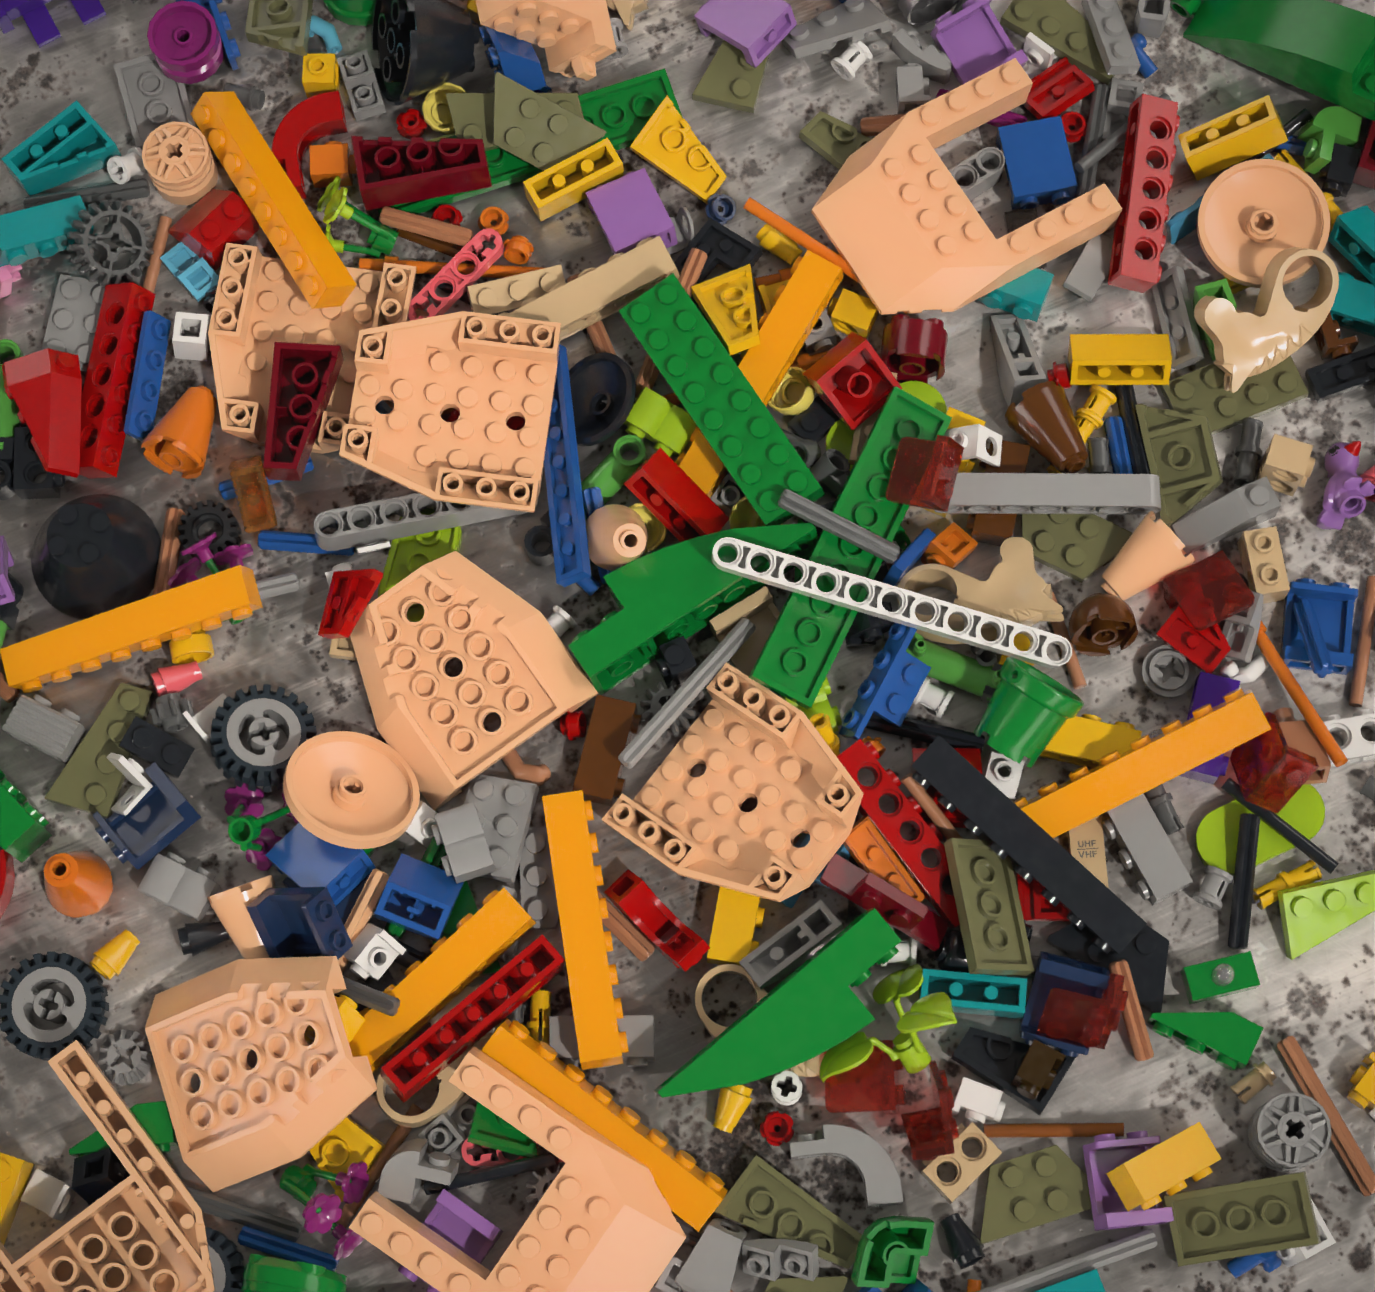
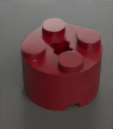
M898 314L894 315L891 323L884 327L880 358L890 372L897 373L898 382L921 381L928 383V378L936 376L937 381L944 376L948 334L944 329V322L937 318L923 320Z

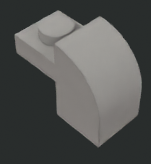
M419 1138L406 1141L394 1151L385 1164L380 1177L378 1193L385 1198L411 1204L420 1191L421 1180L450 1186L458 1173L460 1160L450 1158L448 1154L443 1152L427 1153L428 1139Z

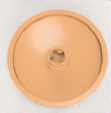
M1273 159L1249 160L1225 170L1206 190L1197 216L1199 243L1210 264L1229 280L1253 288H1261L1266 268L1276 254L1291 247H1302L1323 252L1330 232L1328 204L1318 185L1299 168ZM1307 256L1293 261L1284 274L1283 285L1302 277L1315 263Z
M333 731L322 733L306 740L292 754L283 778L284 797L296 820L316 837L345 848L370 849L393 842L409 828L419 805V785L410 765L388 744L357 732Z

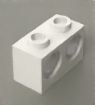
M1373 709L1356 711L1353 713V717L1341 719L1339 714L1321 718L1330 733L1337 734L1342 739L1343 744L1340 748L1348 759L1344 765L1375 760V741H1367L1361 735V728H1369L1375 733V713ZM1329 757L1331 767H1336Z

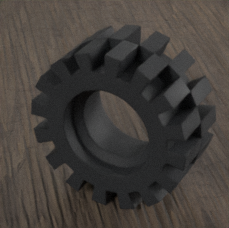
M207 500V505H204L202 501L197 502L196 509L193 510L190 506L187 509L189 514L187 516L182 515L180 518L183 524L178 525V531L181 534L179 539L185 549L200 541L198 530L201 525L209 521L217 522L222 527L220 538L209 545L213 556L223 551L226 547L236 544L240 545L241 539L239 535L242 533L239 522L233 512L226 508L223 503L218 502L216 505L213 500ZM190 554L192 558L197 557L199 559L197 554Z

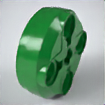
M250 1254L242 1281H244L242 1291L346 1292L347 1276L315 1264Z

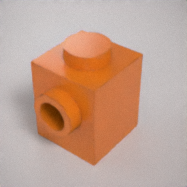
M329 141L324 145H309L310 176L315 188L328 187L337 176L341 178L339 187L353 186L352 174H357L355 158L354 155H351L348 143Z

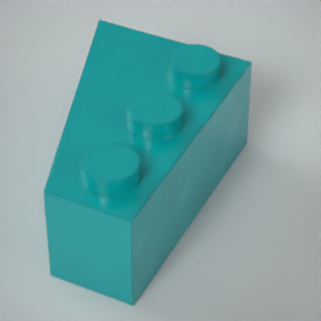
M76 100L1 159L12 177L29 196H33L105 168L109 158L113 156L121 157L122 155L113 140Z

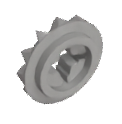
M1163 645L1147 654L1142 664L1141 676L1146 688L1154 692L1157 697L1163 696L1172 699L1185 694L1195 680L1196 668L1195 665L1170 646ZM1171 660H1173V673L1177 674V677L1171 676L1169 680L1162 683L1163 672L1159 671V668H1166L1171 663Z
M121 1029L114 1034L108 1035L106 1041L99 1047L100 1053L97 1062L105 1076L116 1084H134L143 1079L152 1067L153 1055L148 1039L135 1030ZM118 1046L126 1051L134 1049L130 1055L133 1068L124 1062L119 1065L116 1064L120 1058Z

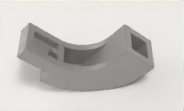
M827 1124L822 1126L823 1139L817 1140L816 1134H805L796 1136V1142L789 1143L791 1160L836 1156L854 1165L864 1182L867 1208L900 1205L903 1203L900 1177L893 1160L876 1140L860 1130L843 1125Z

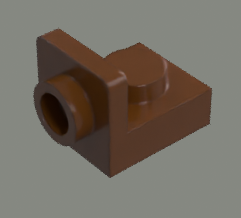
M1330 312L1324 323L1314 334L1322 360L1329 358L1335 360L1354 352L1359 343L1357 335L1339 339L1341 336L1340 327L1337 320L1332 319Z

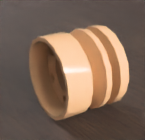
M174 121L160 125L149 134L143 144L142 159L155 189L163 199L176 205L187 206L198 203L212 188H215L219 174L217 163L205 136L198 128L186 122Z

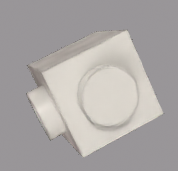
M176 312L172 338L176 359L208 360L209 315Z
M992 752L985 777L1013 802L1025 761L1022 760L1019 764L1000 752Z

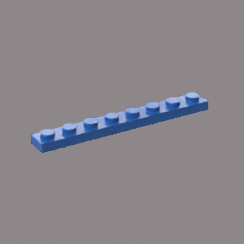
M559 344L558 368L544 468L556 583L567 587L590 577L591 567L567 349Z

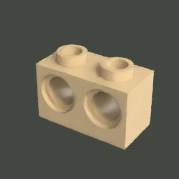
M1274 434L1263 455L1256 480L1267 476L1274 491L1293 496L1298 486L1304 488L1307 478L1312 473L1316 458L1310 457L1313 445Z
M1277 526L1243 531L1237 544L1244 576L1249 582L1248 590L1264 595L1263 604L1284 601L1290 591Z
M973 1122L967 1128L961 1123L947 1137L951 1143L942 1152L935 1148L922 1161L926 1166L921 1172L922 1176L949 1204L962 1194L1002 1154L1001 1150ZM973 1139L980 1144L981 1153L978 1157L970 1158L963 1153L962 1143L965 1140ZM944 1163L952 1165L956 1171L955 1180L952 1182L941 1181L937 1176V1167Z

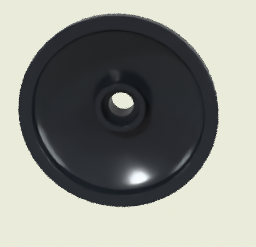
M606 352L589 355L569 370L577 446H593L611 437L624 424L634 403L636 382L631 367L619 356Z

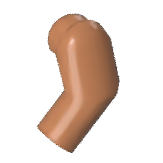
M516 750L511 751L502 758L516 781L541 786L551 777L548 766L545 764H524Z

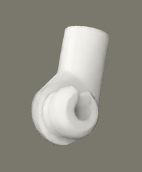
M1259 653L1251 660L1250 664L1248 663L1244 667L1238 668L1234 661L1226 662L1220 667V673L1226 678L1240 681V684L1251 683L1270 664L1263 653Z

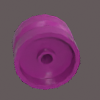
M189 1L169 3L158 10L149 22L147 37L150 49L158 67L168 78L177 83L185 84L202 82L215 74L222 64L224 46L215 19L201 5Z

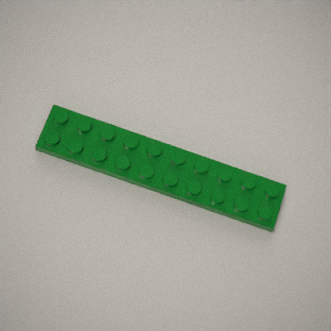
M665 68L578 96L584 119L606 131L605 136L594 144L608 138L615 151L631 146L667 95L682 116ZM453 135V136H450V137H447V138H456V139H457V136H456V135ZM502 148L486 151L492 187L388 207L420 214L436 209L441 205H448L529 179L543 172V170ZM377 208L380 216L382 208Z
M897 386L893 387L831 511L892 542L952 417ZM823 529L807 559L874 580L883 561ZM800 573V575H799V577H798V579H797L796 582H798L799 580H801V578H802V573ZM822 575L816 579L817 587L822 592H830L834 589V581L831 577ZM860 585L851 586L849 595L852 600L863 602L867 594L865 588ZM791 592L749 678L798 705L810 709L858 611Z

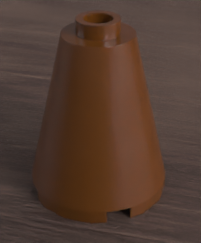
M1046 381L1024 391L1021 394L1024 399L1017 406L1012 402L1005 413V421L1008 426L1060 473H1077L1086 464L1088 452L1064 388L1060 384L1056 386L1054 381Z

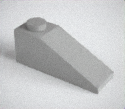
M1014 314L992 315L989 318L1000 387L1007 406L1009 407L1012 402L1017 406L1024 399L1021 395L1024 391L1039 383L1046 382L1047 378L1024 319H1020Z
M1267 476L1233 490L1172 524L1171 529L1185 545L1183 550L1186 552V556L1274 518L1281 507V503Z
M819 900L744 957L739 963L757 986L762 989L794 972L844 929L843 925L822 900Z

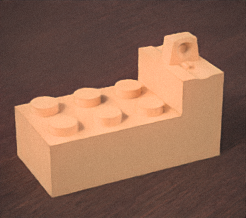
M476 0L481 25L545 48L548 67L551 72L560 73L568 78L576 76L577 78L589 81L597 76L595 63L617 51L606 0Z

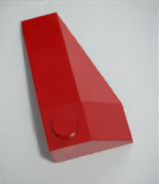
M47 348L4 362L2 373L5 392L9 399L15 400L20 410L17 415L21 423L27 424L33 436L30 441L45 471L77 478L80 474L82 377L78 355Z

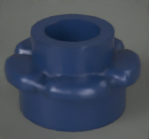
M716 193L708 198V205L705 207L708 218H712L722 225L733 218L736 212V204L731 197L726 194L719 195ZM718 206L722 207L721 212L718 211Z

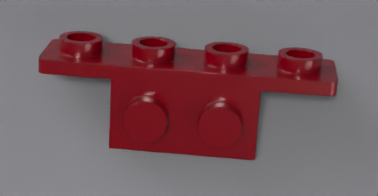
M834 854L825 866L819 879L822 884L865 910L875 908L888 924L931 950L936 951L940 947L949 926L947 920L928 910L929 907L873 873H867L838 854Z

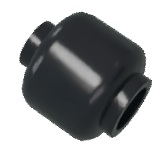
M955 930L948 935H944L940 947L934 952V960L937 961L939 970L969 973L962 933Z

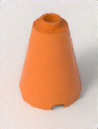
M204 386L188 388L152 429L141 444V448H145L144 457L152 465L170 475L173 470L182 472L181 478L185 479L197 478L202 474L217 407V399L214 397V393Z
M88 851L59 853L50 857L44 866L47 898L50 904L61 914L71 918L93 915L108 903L113 892L111 870L98 855Z

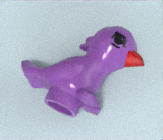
M1361 441L1335 443L1325 454L1324 465L1328 472L1329 481L1324 491L1322 503L1324 509L1317 517L1316 526L1321 529L1341 530L1345 518L1355 517L1364 511L1366 507L1364 497L1374 495L1375 485L1369 480L1362 483L1363 478L1356 473L1359 466Z

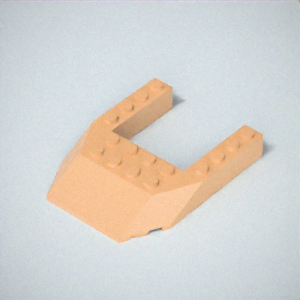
M1016 58L909 111L847 158L812 208V214L881 315L897 314L902 311L909 314L922 313L923 310L954 312L1115 226L1123 208L1104 183L996 239L934 150L1026 103L1033 82Z
M75 1040L47 1062L130 1176L16 1262L0 1241V1292H214L215 1286L202 1209L83 1044Z
M475 1046L466 1054L449 1079V1082L565 1162L492 1271L485 1268L377 1191L368 1198L349 1226L355 1233L440 1292H649L686 1239L684 1231L679 1222L676 1221L668 1202L661 1194L652 1173L646 1165Z

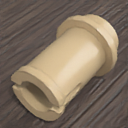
M1264 1061L1259 1065L1253 1064L1254 1069L1236 1084L1230 1086L1234 1094L1237 1095L1248 1087L1238 1096V1099L1244 1105L1267 1085L1270 1087L1274 1085L1272 1081L1277 1077Z

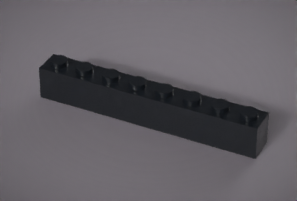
M938 736L910 766L914 771L911 777L922 788L927 790L931 786L939 793L940 796L937 801L950 813H953L955 810L961 813L966 818L963 822L966 828L977 837L983 833L992 842L988 847L1002 860L1008 856L1018 865L1014 871L1027 883L1030 884L1032 880H1035L1043 888L1040 894L1054 907L1060 903L1067 909L1069 913L1066 918L1079 930H1082L1084 927L1089 929L1095 935L1092 942L1103 952L1108 954L1112 950L1115 954H1120L1147 924L942 737Z

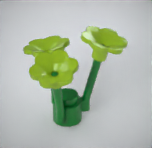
M337 176L328 185L317 204L318 212L321 213L324 210L323 223L327 224L325 236L337 253H343V251L368 254L379 259L381 252L389 256L399 232L379 223L348 203L346 197L348 189L342 187L338 190L341 178ZM340 215L347 220L351 218L371 230L366 243L372 245L371 248L344 244L343 240L333 239L331 224L329 223L333 222Z

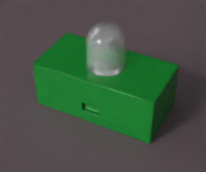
M1251 951L1187 966L1180 971L1189 1005L1256 989L1260 985Z

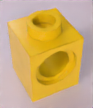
M307 53V55L303 56L302 84L307 98L321 93L340 91L341 70L335 54Z
M844 288L839 299L833 297L827 311L828 315L831 316V322L836 331L846 335L854 332L866 339L869 337L879 312L870 298Z

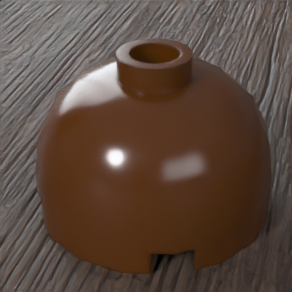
M1095 593L1083 599L1074 607L1069 620L1072 645L1076 646V651L1080 654L1088 656L1110 655L1108 649L1119 645L1120 649L1123 650L1130 646L1138 635L1131 607L1120 597L1110 594Z

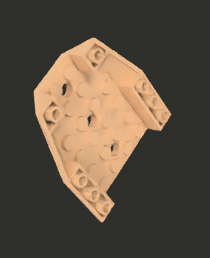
M226 243L208 330L222 431L260 446H265L275 342L339 345L342 349L344 361L327 409L323 411L321 426L311 452L326 454L340 450L344 423L348 424L355 384L357 369L354 360L359 330L407 321L417 270L416 266L384 262L383 271L346 267L357 285L344 304L338 307L312 309L280 258L262 256L257 246Z
M460 311L359 330L354 360L357 369L349 421L348 424L344 423L339 456L435 501L534 513L541 487L558 368L561 323ZM382 400H389L394 403V409L388 414H380L376 411L377 404ZM447 408H454L459 411L460 416L454 422H446L441 418L442 412ZM513 416H520L525 420V425L520 430H511L506 425L508 419Z
M457 551L422 565L368 604L350 635L377 730L386 743L395 749L410 765L418 781L420 792L434 811L461 793V787L567 711L574 712L599 694L544 615ZM413 604H421L424 608V616L418 622H410L407 617L408 608ZM452 658L460 659L463 664L462 672L456 677L448 676L445 671L446 663ZM490 713L499 714L502 721L500 728L494 732H488L483 724L484 718Z
M726 662L706 687L712 697L707 707L634 799L631 800L622 793L602 818V821L680 876L772 901L782 902L809 888L848 838L864 793L804 712ZM695 765H706V771L700 777L690 776L691 769ZM749 798L758 800L754 810L750 812L741 811V806L745 800ZM801 833L809 834L810 841L806 846L800 848L793 846V841L797 835Z
M337 956L237 959L155 995L145 1026L150 1049L182 1159L212 1192H217L302 1158L377 1090L368 1056L353 1057L336 1003L334 994L347 989ZM309 1025L315 1030V1040L311 1045L306 1042L304 1037L305 1030ZM250 1050H254L258 1057L254 1068H251L247 1062V1055ZM194 1073L201 1080V1085L197 1092L191 1087V1078Z

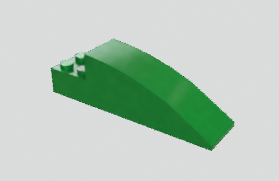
M1205 0L1183 34V38L1375 121L1374 16L1326 0Z
M812 523L733 528L676 543L631 561L603 576L612 598L621 611H613L607 614L601 620L600 625L591 631L584 630L577 634L568 647L580 668L599 693L598 695H603L659 658L660 645L683 635L686 640L707 626L709 620L768 585L716 568L711 556L713 547L718 540L731 537L806 560L818 538L816 527ZM723 546L718 550L719 559L725 563L733 562L737 558L736 551L730 546ZM755 556L751 559L750 564L754 571L762 573L769 569V562L765 557ZM787 566L786 568H784L783 574L787 573L795 566Z
M875 908L865 910L654 1091L663 1098L747 1084L785 1071L847 1040L875 1020L873 1015L848 986L858 987L872 975L869 968L875 963L877 965L885 964L899 952L895 946L902 940Z

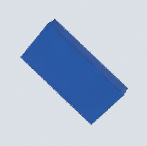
M928 528L923 529L892 564L883 579V583L897 586L903 576L921 559L936 534Z

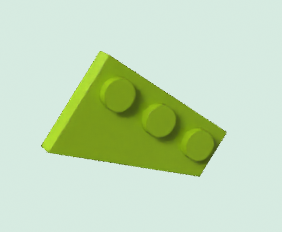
M1375 870L1277 891L1286 957L1291 960L1295 959L1374 912Z

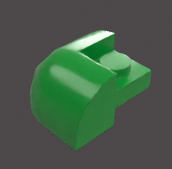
M895 1215L879 1218L864 1230L859 1241L851 1277L853 1283L857 1287L889 1288L890 1283L915 1284L921 1256H928L935 1222L926 1217Z

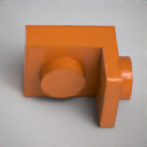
M953 522L930 542L921 557V562L923 564H941L954 569L975 550L978 542Z

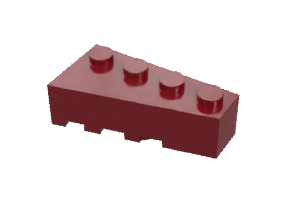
M351 136L359 189L366 211L492 187L483 139L441 138L438 142L424 141V138L411 137V141L392 140V137L364 140L363 136Z
M286 342L274 343L263 463L267 479L301 481L321 426L323 411L327 409L344 361L341 346Z

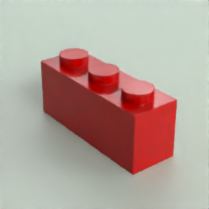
M661 447L646 459L624 483L680 542L719 532L730 519Z

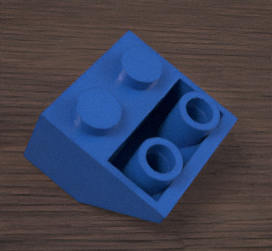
M486 26L479 27L484 46L489 45L485 54L490 68L497 67L494 74L499 72L532 91L547 86L541 63L531 43L502 32H497Z
M402 853L387 881L374 915L378 919L437 942L443 935L464 882L457 884L454 875L447 877L445 870Z

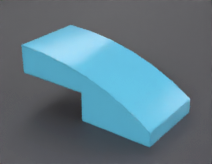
M179 242L160 257L164 266L197 302L202 300L209 290L218 285L219 276L203 257L197 256L182 242Z

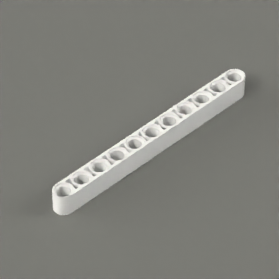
M725 537L718 540L712 550V562L721 571L1005 656L1014 657L1035 665L1054 669L1067 663L1072 656L1070 642L1060 635L749 542ZM723 546H730L736 551L737 558L733 562L725 563L719 559L718 550ZM755 556L765 557L769 562V569L762 573L754 571L750 564L751 559ZM790 565L798 567L802 573L801 580L795 583L787 581L783 574L784 568ZM822 575L831 577L834 581V589L830 592H822L817 587L816 579ZM853 585L864 587L867 592L866 600L863 602L852 600L849 595L850 587ZM885 595L897 597L900 603L898 611L889 612L885 610L882 605V598ZM924 604L931 609L932 618L930 621L922 622L918 620L915 615L917 605ZM958 614L964 619L965 626L963 631H953L949 627L948 618L950 615ZM983 624H991L996 628L997 638L995 641H987L982 637L981 627ZM1016 634H1024L1028 637L1030 647L1027 651H1020L1014 646L1013 641ZM1055 643L1062 649V657L1059 661H1053L1047 656L1046 649L1048 644Z

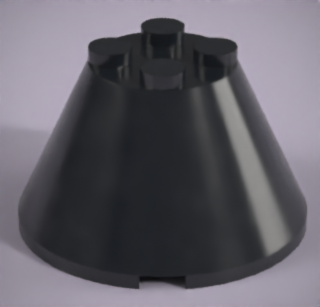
M375 0L371 43L372 50L378 51L380 68H374V73L381 96L387 104L392 106L402 105L466 72L474 71V44L479 42L480 31L477 24H472L468 10L448 0Z
M108 494L79 497L59 507L40 528L34 541L31 557L35 583L43 597L55 609L78 620H84L144 599L149 596L154 588L161 538L151 518L133 502Z

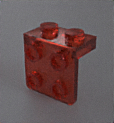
M937 435L936 441L903 437L899 442L886 491V498L893 503L947 512L964 447L951 437Z
M1223 550L1163 579L1164 600L1171 609L1179 605L1194 629L1198 631L1215 625L1254 604L1255 597Z
M1266 712L1264 715L1271 730L1235 747L1231 753L1230 761L1245 801L1278 814L1319 766L1315 757L1287 745L1276 715Z
M1111 973L1107 989L1104 990L1101 999L1060 988L1050 989L1038 1023V1032L1045 1033L1051 1038H1063L1081 1043L1087 1047L1105 1049L1111 1031L1116 1032L1120 1019L1119 1011L1124 1012L1128 991L1123 990L1125 976Z
M879 1040L893 1050V1040ZM873 1046V1052L865 1062L851 1070L833 1075L825 1080L826 1109L830 1113L882 1111L886 1115L900 1114V1106L906 1103L904 1084H899L898 1071L904 1070L899 1059L892 1061L888 1054Z
M935 1060L929 1064L935 1108L901 1114L902 1126L913 1161L920 1159L928 1161L938 1156L955 1153L953 1139L959 1138L956 1119L953 1117L951 1109L954 1107L952 1090L948 1086L945 1070H938Z

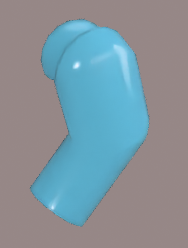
M312 15L309 37L317 34L322 37L328 53H339L342 50V45L334 25L316 15Z

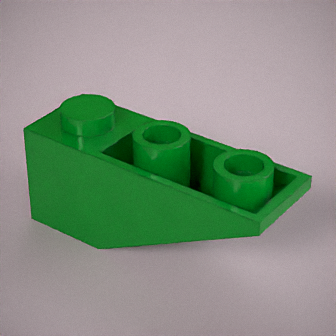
M1233 1012L1152 1013L1147 1020V1023L1153 1025L1152 1031L1168 1039H1171L1173 1035L1185 1041L1183 1046L1200 1055H1203L1205 1051L1217 1057L1215 1060L1217 1064L1233 1071L1236 1067L1242 1069L1247 1065L1264 1029Z
M166 1101L136 1104L130 1108L162 1153L171 1152L170 1146H178ZM97 1130L70 1148L69 1155L78 1158L110 1147Z

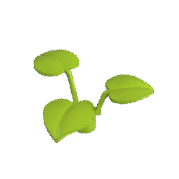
M914 964L906 969L889 974L875 986L872 995L878 1004H885L893 1000L900 1018L896 1027L901 1033L893 1040V1050L877 1038L870 1037L867 1039L864 1032H857L826 1052L820 1066V1079L824 1083L827 1078L859 1066L872 1054L873 1046L888 1054L892 1061L899 1059L908 1073L914 1074L922 1071L930 1064L931 1056L919 1039L917 1032L957 1024L952 1001L945 992L932 993L917 1000L912 1005L910 1011L904 1013L900 1003L901 997L912 995L920 988L924 980L923 969L919 964Z

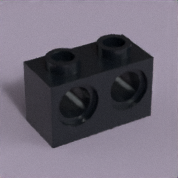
M15 427L13 490L21 500L60 498V487L65 486V475L45 471L30 441L33 436L29 428ZM47 473L44 481L34 483L37 475Z

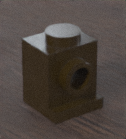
M1034 1039L1011 1084L1017 1087V1091L1021 1095L1035 1100L1042 1088L1049 1090L1057 1074L1055 1070H1058L1066 1055Z

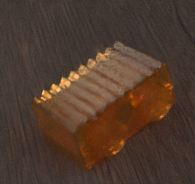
M261 456L231 462L229 471L244 531L253 533L278 526Z

